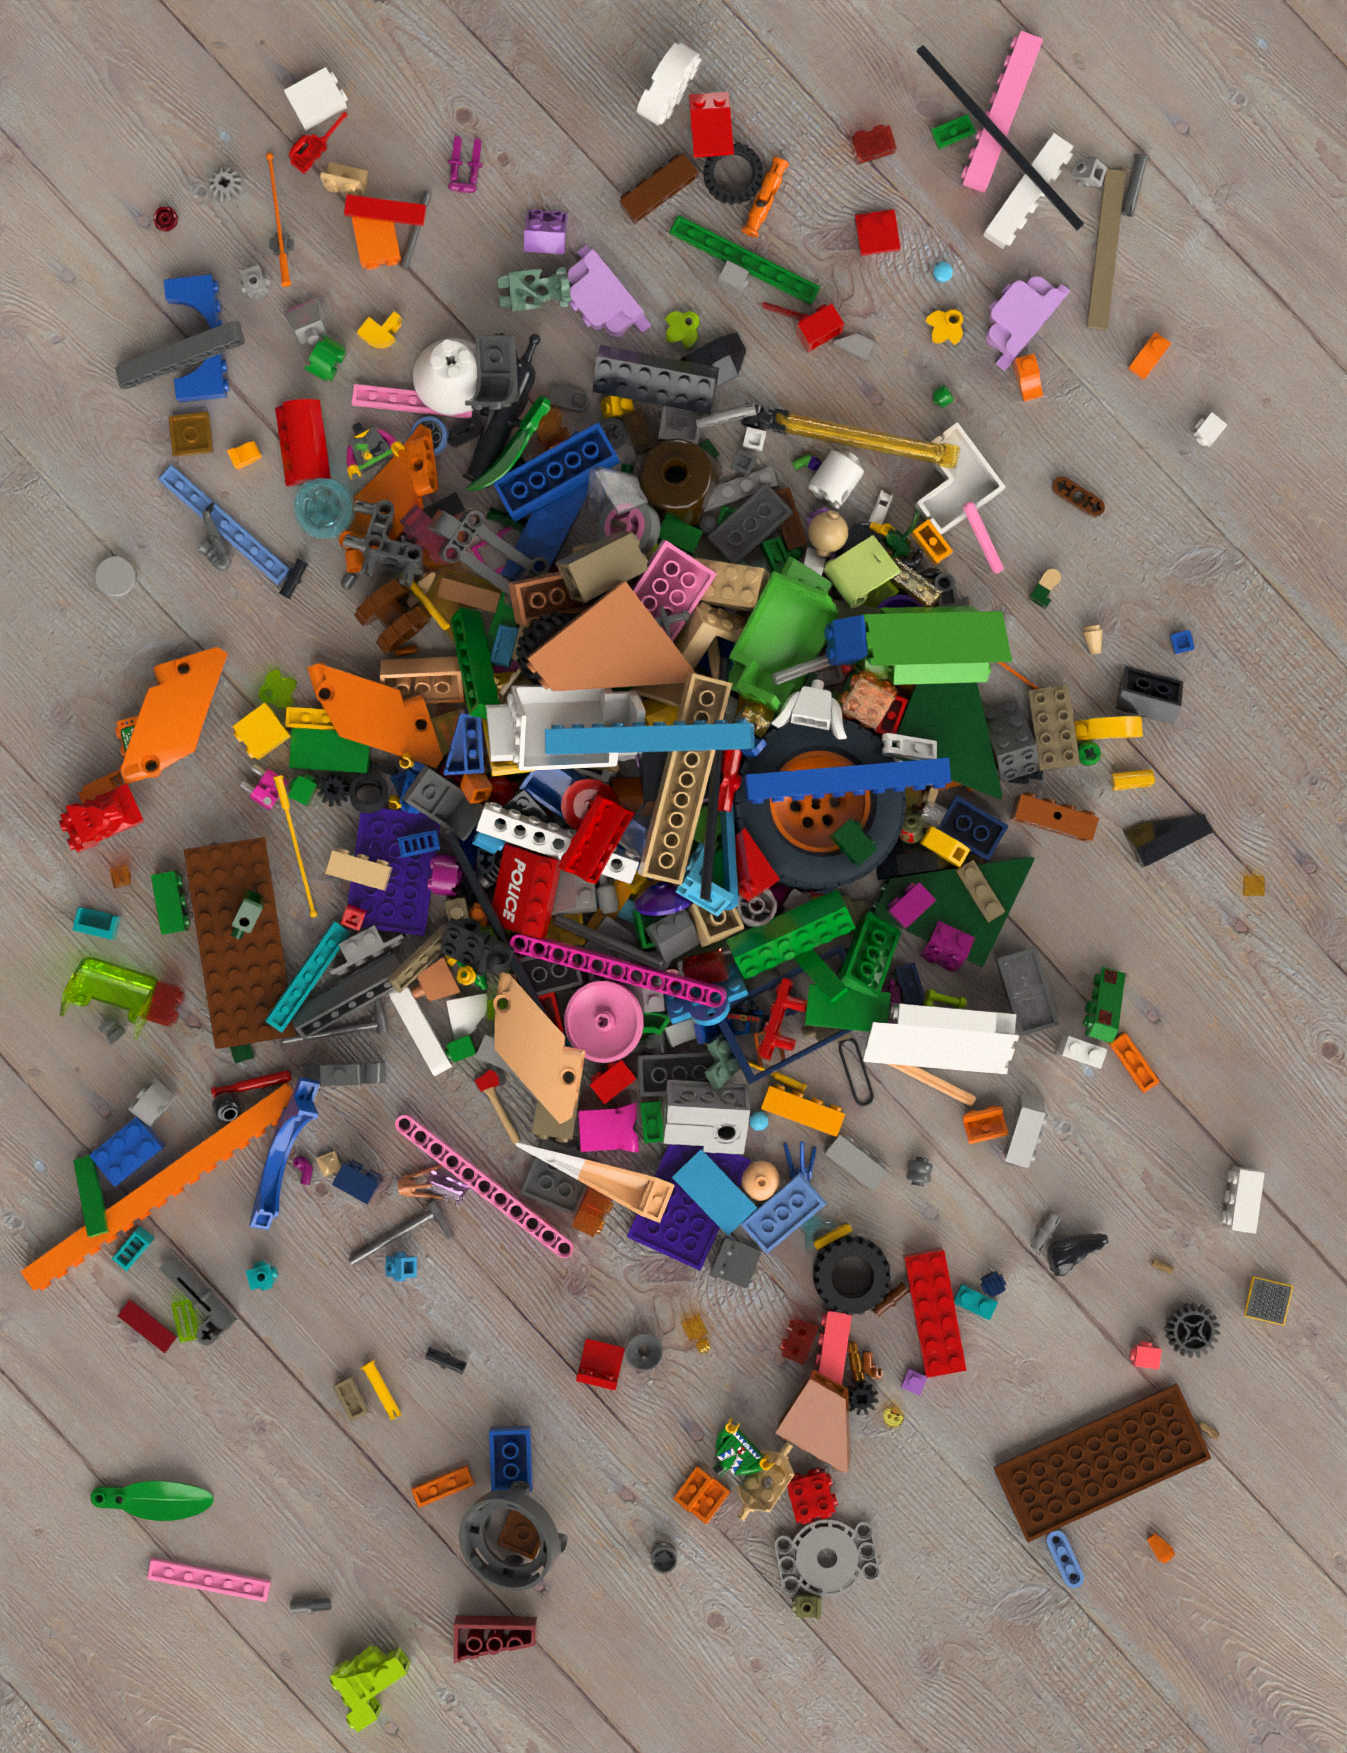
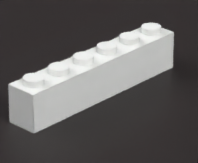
M1053 133L1032 163V166L1048 184L1052 179L1056 181L1062 172L1059 168L1063 163L1067 165L1073 154L1071 151L1074 146ZM1026 174L983 235L1001 249L1006 244L1008 246L1012 244L1016 238L1014 233L1017 228L1020 230L1023 228L1028 220L1025 218L1029 212L1033 213L1039 205L1036 202L1038 198L1045 196Z

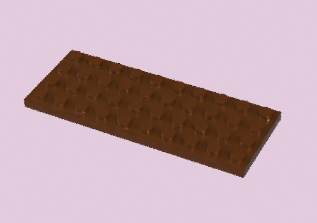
M265 837L183 849L215 1049L296 1036L292 1020H290L283 1032H279L264 1021L288 987ZM249 889L265 897L264 907L251 933L245 932L242 939L239 940L230 935L234 928L231 923L245 890Z
M1175 1383L994 1466L993 1469L1028 1543L1212 1458L1178 1384Z

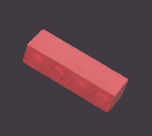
M827 1309L826 1313H822L821 1325L824 1326L823 1334L819 1333L818 1345L821 1346L820 1354H816L815 1366H818L819 1373L842 1385L852 1315L840 1314L835 1312L834 1309Z

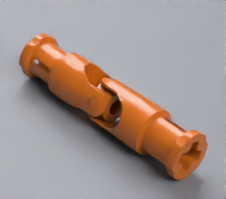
M772 158L773 163L762 181V189L757 193L751 206L745 227L741 229L743 233L750 237L758 238V230L761 223L765 221L774 195L783 180L781 177L785 168L789 166V163L782 158ZM760 200L766 206L758 207V201Z

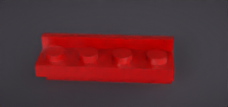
M296 399L285 401L283 405L275 407L286 487H293L305 482L319 483L331 479L320 400Z
M597 795L591 802L587 815L582 819L580 828L572 837L569 848L562 855L558 868L565 872L573 873L586 882L596 884L635 812L605 795Z

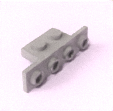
M374 925L343 941L339 946L347 963L331 970V975L337 973L338 976H341L349 971L348 967L354 964L358 967L366 963L365 958L371 955L375 958L385 953L384 948L399 946L402 944L401 940L405 938L404 934L384 943Z

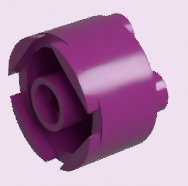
M438 854L437 857H432L430 868L433 869L432 877L428 879V889H431L433 894L458 897L460 894L456 892L457 889H462L461 881L464 879V872L456 856Z

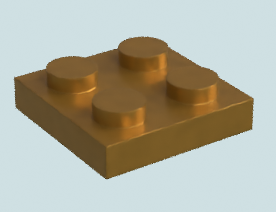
M209 412L168 416L173 457L214 453Z

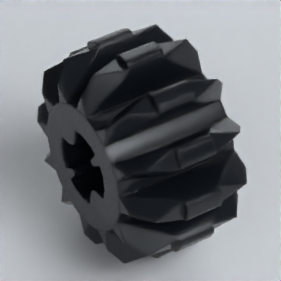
M329 773L328 781L323 777L321 778V781L325 783L324 786L320 784L317 786V788L323 789V791L318 793V796L325 795L322 802L326 803L329 800L330 807H333L335 801L337 806H341L340 799L344 802L348 801L344 795H349V791L346 788H350V783L344 784L347 777L344 776L340 779L339 773L335 774L334 779L333 775ZM332 785L339 787L336 795L330 792V789H333Z
M865 1380L861 1382V1386H859L857 1381H854L855 1388L850 1385L847 1386L851 1392H848L850 1398L849 1405H851L849 1411L852 1412L856 1409V1414L860 1415L861 1410H864L865 1415H867L868 1407L871 1410L875 1409L871 1403H878V1399L874 1397L878 1392L877 1390L871 1391L873 1384H869L866 1387ZM859 1394L862 1396L863 1394H865V1400H859L858 1402L857 1395Z

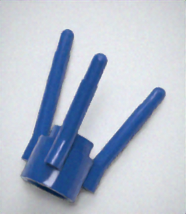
M800 1142V1167H797L796 1171H794L788 1145L784 1143L783 1146L790 1169V1179L800 1172L810 1183V1178H813L816 1147L812 1149L809 1168L804 1167V1142Z

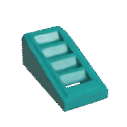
M139 1226L111 1259L127 1272L155 1238L143 1227ZM133 1241L134 1243H136L141 1249L139 1250L131 1242ZM127 1247L128 1249H130L135 1254V1256L132 1255L125 1248ZM122 1253L131 1261H126L120 1254Z

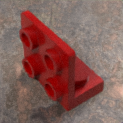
M587 1338L576 1381L615 1391L625 1348Z

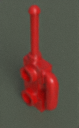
M342 112L341 116L325 135L320 138L314 133L312 136L309 134L302 135L289 151L291 165L304 175L313 163L322 156L321 154L327 150V139L341 122L347 118V113ZM307 143L308 147L299 155L298 152Z

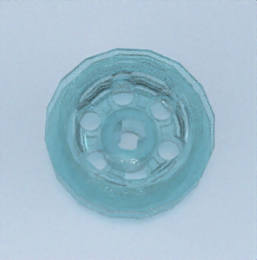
M318 478L307 482L300 488L294 500V514L298 525L305 533L314 538L331 539L338 537L343 531L350 528L355 518L353 494L344 484L335 479ZM326 490L331 492L330 497L325 496ZM314 495L317 497V502L315 503L311 501ZM327 503L330 505L328 507V509L330 510L328 514L326 513L327 508L325 507ZM311 510L315 512V516L313 518L311 517ZM322 520H325L327 522V525L324 528L320 525V522Z

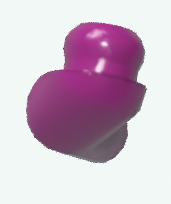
M303 1156L296 1157L293 1160V1165L302 1172L300 1184L310 1185L313 1166L307 1158Z

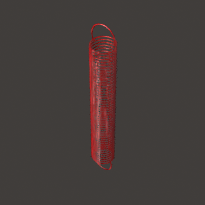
M764 301L763 305H761L773 307H762V309L798 315L780 314L787 317L800 319L801 317L799 316L806 315L797 311L780 308L781 306Z

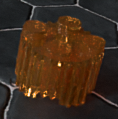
M551 406L550 411L546 415H543L536 430L540 441H545L547 447L544 448L545 451L571 438L567 427H562L560 423L563 418L559 409H554L553 406Z

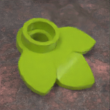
M674 311L665 317V321L670 325L666 331V341H682L684 347L690 349L698 339L696 329L700 324L699 316L692 311L685 313ZM689 317L693 321L691 325H687L686 320Z

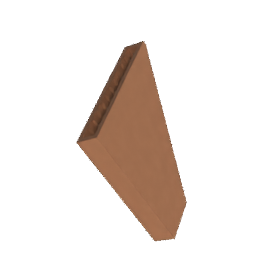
M621 581L526 657L528 661L526 665L533 674L537 672L541 677L539 680L545 690L550 689L553 692L685 683L688 673L696 674L626 581Z

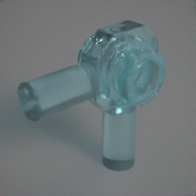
M814 1214L804 1222L800 1228L805 1233V1249L813 1250V1235L819 1229H835L836 1221H821Z

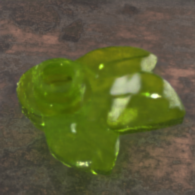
M279 669L272 670L266 675L265 684L259 689V698L265 703H273L278 708L291 707L294 705V701L290 694L295 690L297 681L291 678H281ZM267 690L272 691L271 697H266L265 693Z

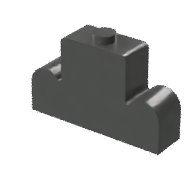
M385 1062L304 1064L303 1077L318 1080L320 1086L379 1084L386 1082Z

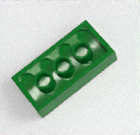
M870 911L862 915L838 977L843 984L857 992L877 998L884 983L901 930Z

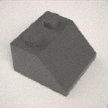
M685 909L671 913L644 928L661 959L664 960V964L700 944L694 924Z

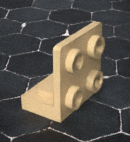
M329 162L327 173H320L323 185L328 191L334 193L343 191L348 195L364 196L369 176L368 171Z

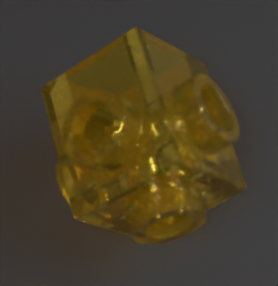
M754 701L750 707H745L741 717L748 719V723H753L754 734L762 738L770 726L775 713L765 705Z

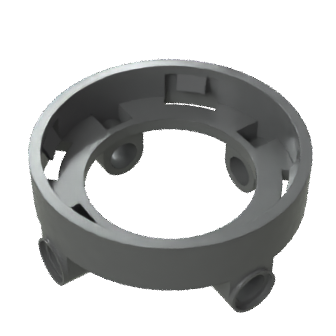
M524 1481L513 1482L508 1490H495L480 1497L464 1515L459 1529L461 1551L469 1567L486 1583L506 1591H523L537 1585L554 1566L558 1555L564 1552L568 1541L566 1534L557 1532L556 1526L548 1512L537 1501L529 1497L530 1485ZM500 1509L515 1510L525 1515L534 1524L540 1537V1550L532 1562L524 1564V1558L519 1555H510L503 1561L493 1553L485 1538V1532L491 1523L492 1512ZM478 1547L482 1556L489 1563L488 1565L480 1558L475 1548ZM541 1566L544 1567V1570L540 1576L539 1572L534 1576L530 1574L538 1570Z

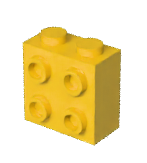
M263 703L232 726L235 730L233 734L236 739L246 744L247 748H245V751L248 755L258 760L291 737L267 703Z

